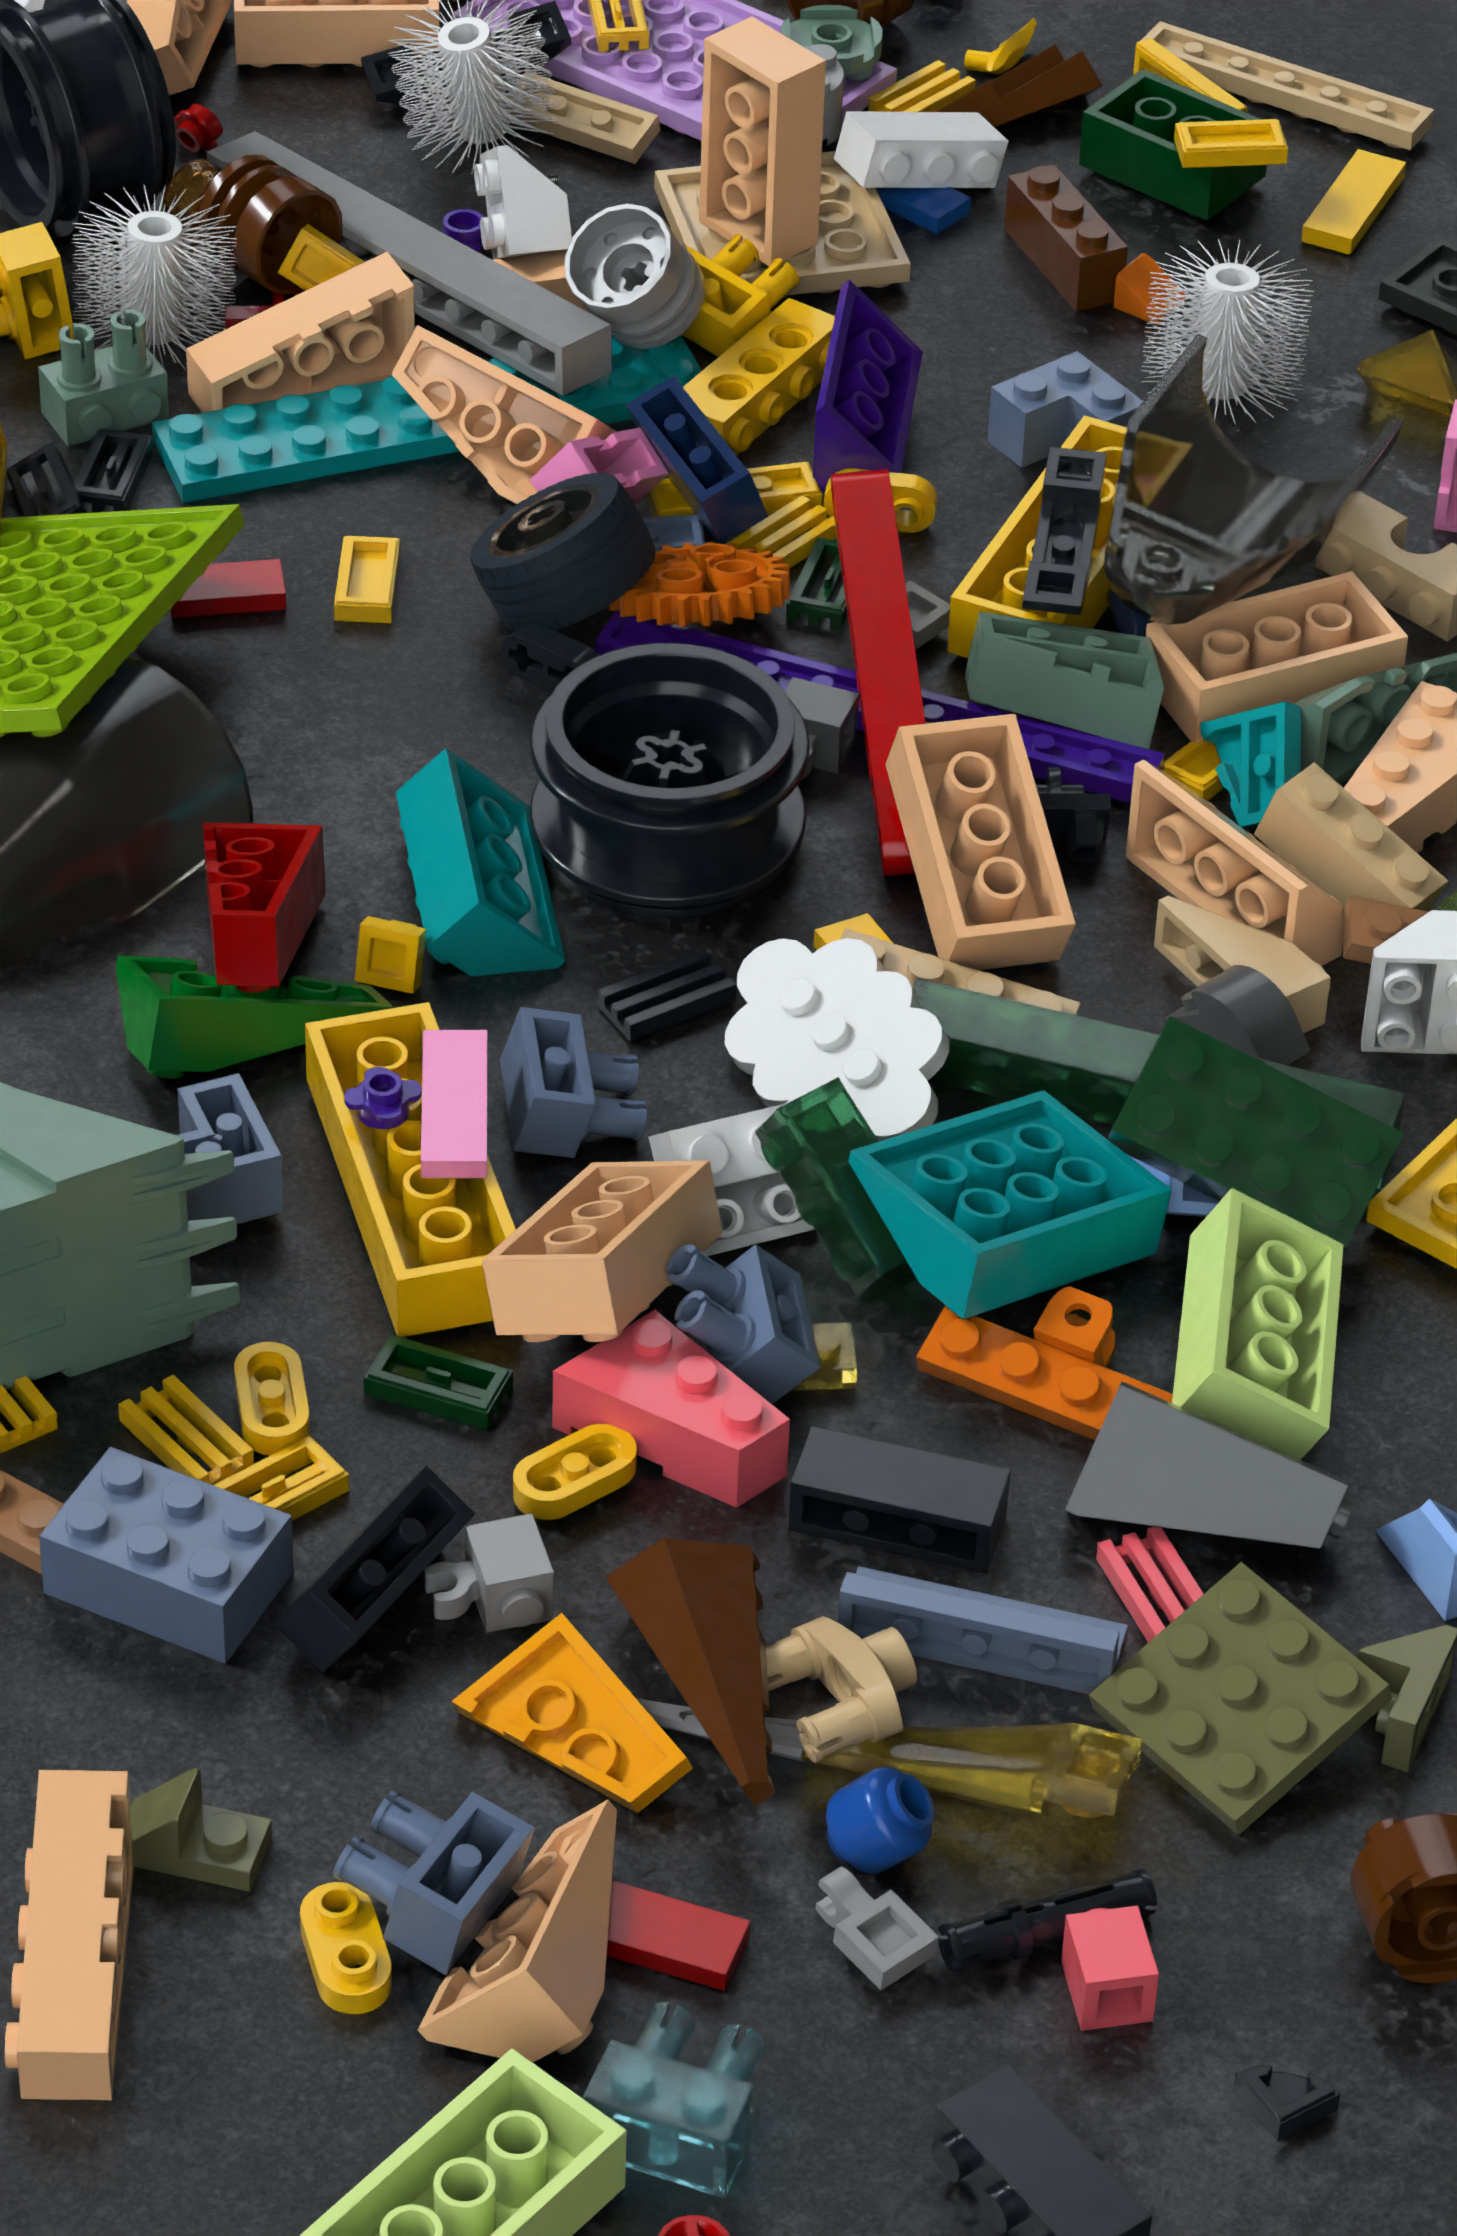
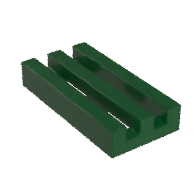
M817 538L790 595V599L787 601V620L797 621L800 614L803 613L808 614V624L819 626L822 618H829L830 628L842 629L848 616L843 585L835 602H830L842 577L837 541ZM828 554L836 555L816 599L808 598Z
M391 1334L364 1376L365 1395L488 1431L493 1422V1412L498 1413L503 1405V1394L509 1395L513 1388V1370Z

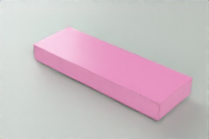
M423 1030L421 1178H487V1030Z

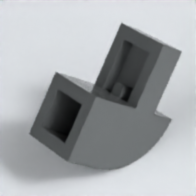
M1233 965L1194 990L1186 993L1181 997L1183 1006L1162 1018L1164 1025L1169 1016L1277 1070H1281L1311 1051L1295 1012L1285 995L1264 974L1244 965Z

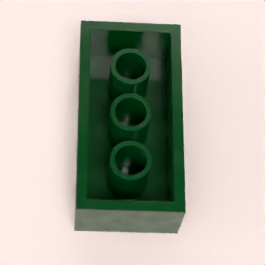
M1169 1016L1111 1129L1108 1140L1127 1155L1219 1201L1233 1188L1344 1244V1253L1404 1133Z

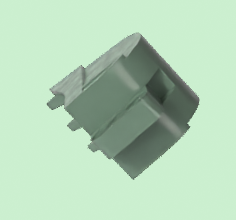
M0 1082V1385L2 1384L5 1389L15 1387L14 1380L27 1376L30 1381L59 1371L68 1377H73L163 1347L194 1333V1321L235 1306L240 1302L239 1284L237 1282L191 1286L190 1272L191 1256L237 1238V1221L235 1217L188 1221L187 1190L234 1172V1154L231 1150L184 1154V1138L181 1136L23 1091Z

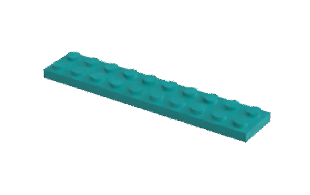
M681 335L663 346L648 349L624 346L612 338V373L564 396L496 358L487 361L595 417L604 424L631 420L632 417L626 404L673 375L681 386L684 387L702 371ZM393 376L385 380L364 384L340 385L331 390L309 394L286 395L280 399L249 405L235 404L226 409L194 415L180 414L172 419L152 422L153 442L183 503L459 452L453 440L436 421L426 414Z

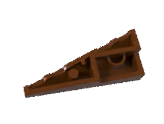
M1055 44L936 112H978L995 129L1083 99L1103 87L1083 50L1064 60Z
M662 1538L606 1576V1579L731 1772L756 1807L775 1794V1784L768 1774L767 1754L773 1752L772 1738L765 1728L764 1711L770 1709L765 1639L758 1628L757 1611L763 1609L762 1595L755 1583V1571L760 1569V1562L747 1545Z

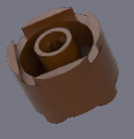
M1457 1812L1452 1814H1425L1402 1821L1395 1818L1381 1820L1367 1831L1365 1835L1366 1846L1354 1863L1350 1882L1354 1899L1376 1954L1384 1965L1386 1961L1388 1964L1396 1967L1399 1976L1411 1982L1441 1983L1456 1980Z

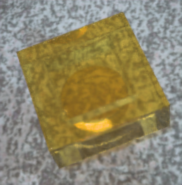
M811 1324L821 1367L792 1390L856 1388L857 1364L852 1324Z

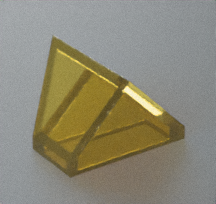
M1434 330L1361 360L1357 371L1369 389L1451 418L1455 399H1457V369Z

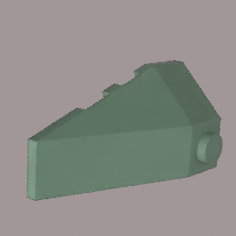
M1457 653L1354 678L1305 697L1295 703V705L1301 706V772L1315 762L1339 784L1352 777L1421 681L1435 686H1444L1457 693Z

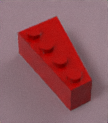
M202 822L206 891L217 985H236L238 990L249 993L263 992L271 989L273 986L279 987L326 895L323 825Z

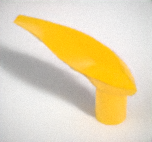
M1032 18L1024 27L1001 43L993 52L968 49L964 59L965 69L989 72L994 75H1000L1010 70L1027 49L1034 34L1037 21Z

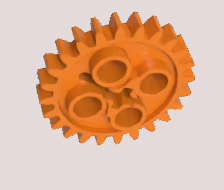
M687 542L683 544L682 548L662 545V551H655V559L645 575L630 590L625 592L623 596L610 603L609 610L620 611L621 617L636 615V622L657 619V625L660 626L671 624L685 627L700 622L703 626H710L712 621L715 620L732 624L735 617L755 619L754 612L770 614L772 613V607L784 606V600L790 599L789 564H784L783 557H773L772 551L757 553L755 546L736 549V543L727 545L708 542L694 546Z

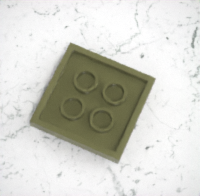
M1242 1562L1089 1694L1091 1705L1095 1712L1238 1836L1392 1699L1390 1686L1386 1681Z

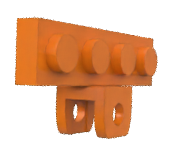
M1073 1287L1061 1289L1049 1301L1033 1329L1035 1339L976 1316L962 1319L945 1305L916 1355L919 1371L1094 1441L1098 1436L1122 1381L1172 1403L1173 1397L1172 1393L1108 1369L1116 1350L1115 1332L1111 1328L1113 1323L1112 1305L1107 1300ZM1077 1309L1085 1310L1091 1315V1319L1088 1321L1078 1317L1076 1314L1069 1313Z

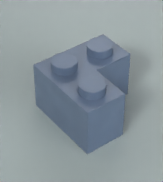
M1076 351L991 387L987 441L1023 468L1048 457L1050 447L1060 448L1084 415L1145 432L1147 403Z
M240 1074L178 1088L180 1134L177 1136L184 1138V1154L231 1150L234 1154L233 1173L186 1191L188 1221L235 1217L237 1224L283 1213L281 1154Z

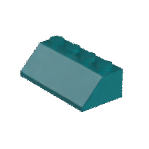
M445 748L396 791L401 816L399 824L405 836L409 856L407 863L412 871L417 895L415 903L420 910L423 928H427L426 949L440 963H451L471 977L559 968L566 960L541 851L536 844L530 826V806L455 753Z

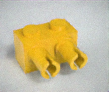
M43 222L0 233V293L2 295L0 297V337L8 335L10 339H15L25 360L61 350L58 337L59 330L67 325L70 328V339L74 340L73 321L61 257Z
M735 234L730 239V242L711 260L689 246H685L688 252L697 260L705 276V298L697 318L682 335L717 357L722 355L771 313V309L791 289L800 284V278L796 270L788 262L784 264L781 258L774 259L770 266L752 284L740 278L751 265H754L759 260L760 256L757 248L748 238L739 245L743 240L741 234Z

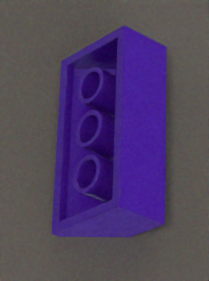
M850 279L841 285L815 415L813 478L824 494L831 474L842 469H888L889 472L901 473L923 351Z

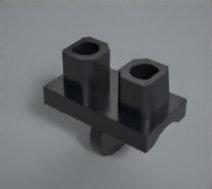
M1047 767L1045 784H1036L1051 839L1066 840L1067 858L1073 862H1096L1099 857L1101 842L1106 840L1111 813L1110 794H1084L1083 785L1061 784V771L1059 767Z

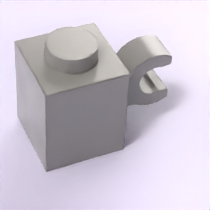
M532 1513L465 1526V1562H439L429 1565L424 1569L426 1593L447 1591L433 1594V1613L435 1619L450 1620L463 1615L468 1610L470 1604L475 1601L486 1633L514 1627H525L553 1620L554 1571Z

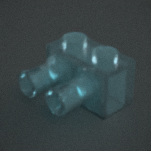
M656 2003L651 2007L647 2017L648 2020L634 2047L614 2040L610 2041L583 2095V2099L627 2130V2168L725 2199L751 2142L754 2085L750 2084L749 2081L758 2061L762 2059L765 2053V2041L756 2031L747 2027L745 2035L737 2048L734 2046V2043L740 2032V2025L731 2024L722 2028L718 2037V2043L705 2069L680 2062L678 2059L696 2027L695 2021L688 2011L677 2005L668 2025H665L663 2021L670 2009V2003Z

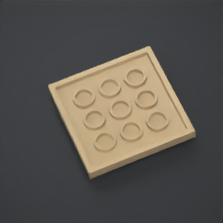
M836 151L822 152L818 245L783 261L784 264L788 262L796 270L800 278V284L791 289L784 297L814 292L834 293L840 290L841 285L849 279L857 287L870 286L875 288L885 287L892 283L910 282L911 263L876 188H863L834 160ZM701 166L655 171L654 189L671 230L675 233L678 241L684 244V246H689L711 260L730 241L699 222ZM758 260L740 278L752 284L769 266Z

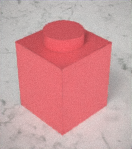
M1138 1905L1114 1909L1096 1908L1083 1913L1067 1914L1061 1964L1081 2031L1153 2022L1159 1972Z

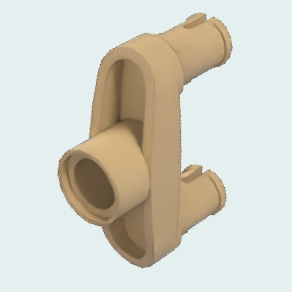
M822 1616L793 1628L791 1636L766 1647L769 1691L808 1676L812 1680L818 1678L839 1701V1703L810 1717L800 1718L796 1722L797 1729L801 1732L799 1738L802 1747L814 1763L848 1746L856 1745L868 1739L872 1743H876L903 1731L902 1717L895 1693L916 1685L917 1670L908 1645L894 1627H889L861 1639L843 1625Z

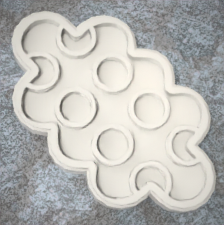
M782 938L768 941L755 948L743 960L737 973V987L747 1004L731 1018L725 1031V1046L737 1067L745 1073L753 1075V1086L766 1107L790 1102L797 1134L801 1140L810 1146L827 1148L841 1145L861 1133L868 1141L876 1143L933 1125L938 1114V1099L928 1080L944 1065L949 1054V1038L938 1018L926 1009L919 1008L920 1000L909 980L898 972L885 971L870 945L862 940L845 938L832 941L812 954L806 946L797 940Z

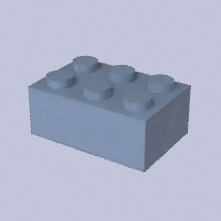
M109 1447L39 1535L44 1594L224 1664L227 1663L294 1573L292 1515L113 1447Z

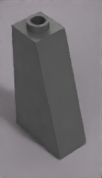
M1122 1381L1065 1510L1083 1517L1321 1548L1327 1534L1337 1539L1340 1538L1355 1501L1344 1497L1348 1481Z

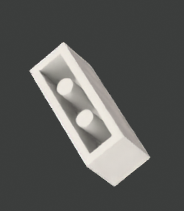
M846 111L834 160L863 188H995L1009 141L978 112Z

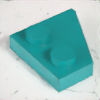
M1286 701L1200 723V732L1203 740L1214 743L1222 763L1215 769L1222 786L1230 793V806L1238 826L1249 831H1256L1277 789L1301 772V706Z

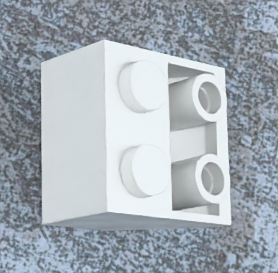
M508 145L497 146L480 154L481 163L474 166L475 187L478 196H485L488 215V217L481 218L480 221L481 239L484 249L492 250L493 260L568 250L572 234L567 194Z
M1431 910L1373 949L1361 1036V1052L1457 1054V911Z
M790 1102L648 1137L654 1161L710 1160L723 1234L703 1252L704 1255H714L820 1229Z

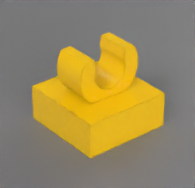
M367 916L360 923L354 981L413 994L421 986L427 928L417 927L416 924L389 921Z

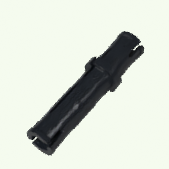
M1137 1869L1133 1872L1119 1875L1116 1878L1087 1884L1034 1901L1020 1903L1016 1899L1007 1900L997 1904L996 1911L939 1926L938 1943L940 1952L946 1966L953 1972L982 1961L1007 1955L1014 1960L1031 1955L1035 1947L1063 1939L1067 1914L1083 1913L1096 1908L1114 1909L1138 1905L1141 1917L1153 1915L1156 1913V1908L1154 1907V1905H1157L1156 1891L1148 1873L1143 1869Z

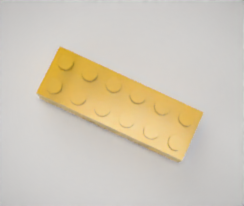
M1084 415L1060 448L1107 453L1095 545L1081 615L1022 609L1029 561H1032L1042 504L1045 468L951 595L947 652L965 658L969 657L979 612L1093 629L1109 606L1108 594L1113 588L1115 581L1122 575L1133 572L1182 502L1188 445Z
M429 1002L305 1023L307 1082L398 1337L493 1321L482 1260L516 1230L488 1155L487 1178H421L422 1096L418 1101L409 1103V1116L406 1121L391 1129H375L365 1125L359 1119L357 1110H351L345 1105L344 1094L346 1090L356 1088L364 1080L365 1071L373 1067H385L389 1071L397 1073L404 1081H417L422 1088L423 1030H440Z

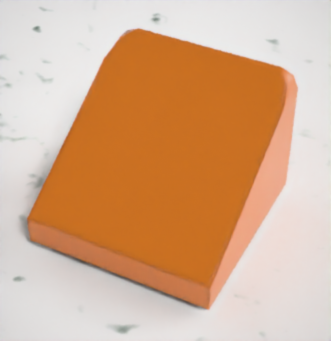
M1141 253L1118 273L1115 283L1113 307L1147 322H1164L1165 320L1160 319L1150 320L1152 318L1147 316L1157 318L1169 316L1146 312L1165 313L1167 311L1149 309L1147 307L1169 308L1168 306L1149 303H1153L1151 301L1158 303H1168L1170 301L1152 300L1155 298H1150L1149 296L1156 298L1170 296H1157V294L1148 292L1168 293V291L1149 288H1172L1151 283L1175 282L1151 278L1172 279L1168 275L1150 273L1166 272L1159 268L1160 266L1155 263L1156 261L1145 253ZM1166 284V285H1170V286L1177 287V286H1176L1177 284ZM1184 291L1176 292L1178 294L1185 296V294L1183 293Z

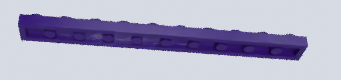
M620 611L614 612L595 640V651L599 655L626 647L655 643L704 646L721 650L749 661L769 674L784 691L792 677L858 693L855 671L686 626L680 627L679 625L671 624L660 626L657 625V619L636 622V615L621 617ZM921 689L926 724L1014 714ZM859 703V711H858V730L863 731V724H862V717H861V710H860V703ZM1016 714L1033 777L1045 780L1047 767H1059L1061 771V784L1083 785L1084 791L1095 794H1110V797L1116 801L1131 803L1134 764L1145 760L1162 771L1164 769V753Z

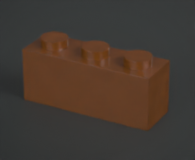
M1056 165L1037 166L1030 171L1009 175L1004 230L1076 312L1114 303L1116 277L1127 265L1128 246Z

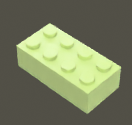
M1231 1188L1190 1235L1172 1403L1301 1460L1329 1430L1344 1244Z
M511 2048L300 2236H573L625 2188L627 2130Z

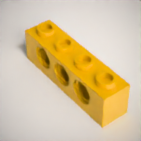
M788 298L683 387L736 455L746 451L759 435L771 425L777 424L788 410L801 399H806L812 390L822 382L835 319L834 315Z

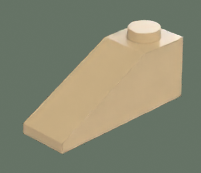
M1171 896L1158 900L1154 947L1197 987L1233 965L1248 966L1264 974L1281 990L1293 1008L1303 1033L1325 1024L1331 977L1320 964L1312 961L1294 943Z

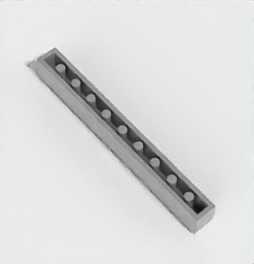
M256 131L207 151L209 185L213 178L230 162L245 155H264L333 197L342 213L343 233L339 245L365 262L388 252L414 285L415 314L564 396L612 373L611 324Z

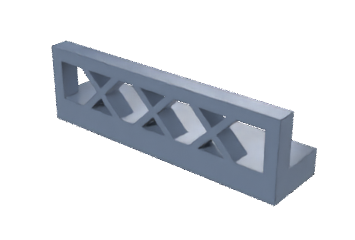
M858 1566L856 1574L846 1572L839 1593L838 1623L858 1635L861 1639L889 1627H894L904 1638L912 1656L1090 1694L1118 1669L1127 1639V1624Z

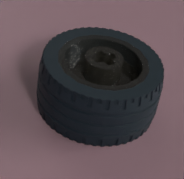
M591 473L575 476L574 478H569L546 487V489L527 497V499L522 500L503 513L478 537L473 545L474 547L471 549L470 560L483 590L497 614L510 631L514 632L526 623H539L556 631L588 618L590 615L599 612V610L616 601L620 596H623L649 570L655 559L654 555H656L644 520L630 495L618 479L612 474Z

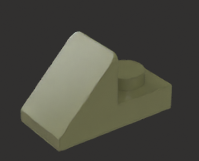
M1443 1625L1366 1646L1357 1653L1356 1657L1390 1686L1392 1699L1379 1710L1375 1727L1376 1732L1385 1734L1381 1764L1405 1772L1409 1771L1452 1677L1457 1648V1628Z
M193 1768L133 1800L130 1809L134 1867L248 1892L251 1891L272 1840V1819L202 1804L201 1770L198 1768Z

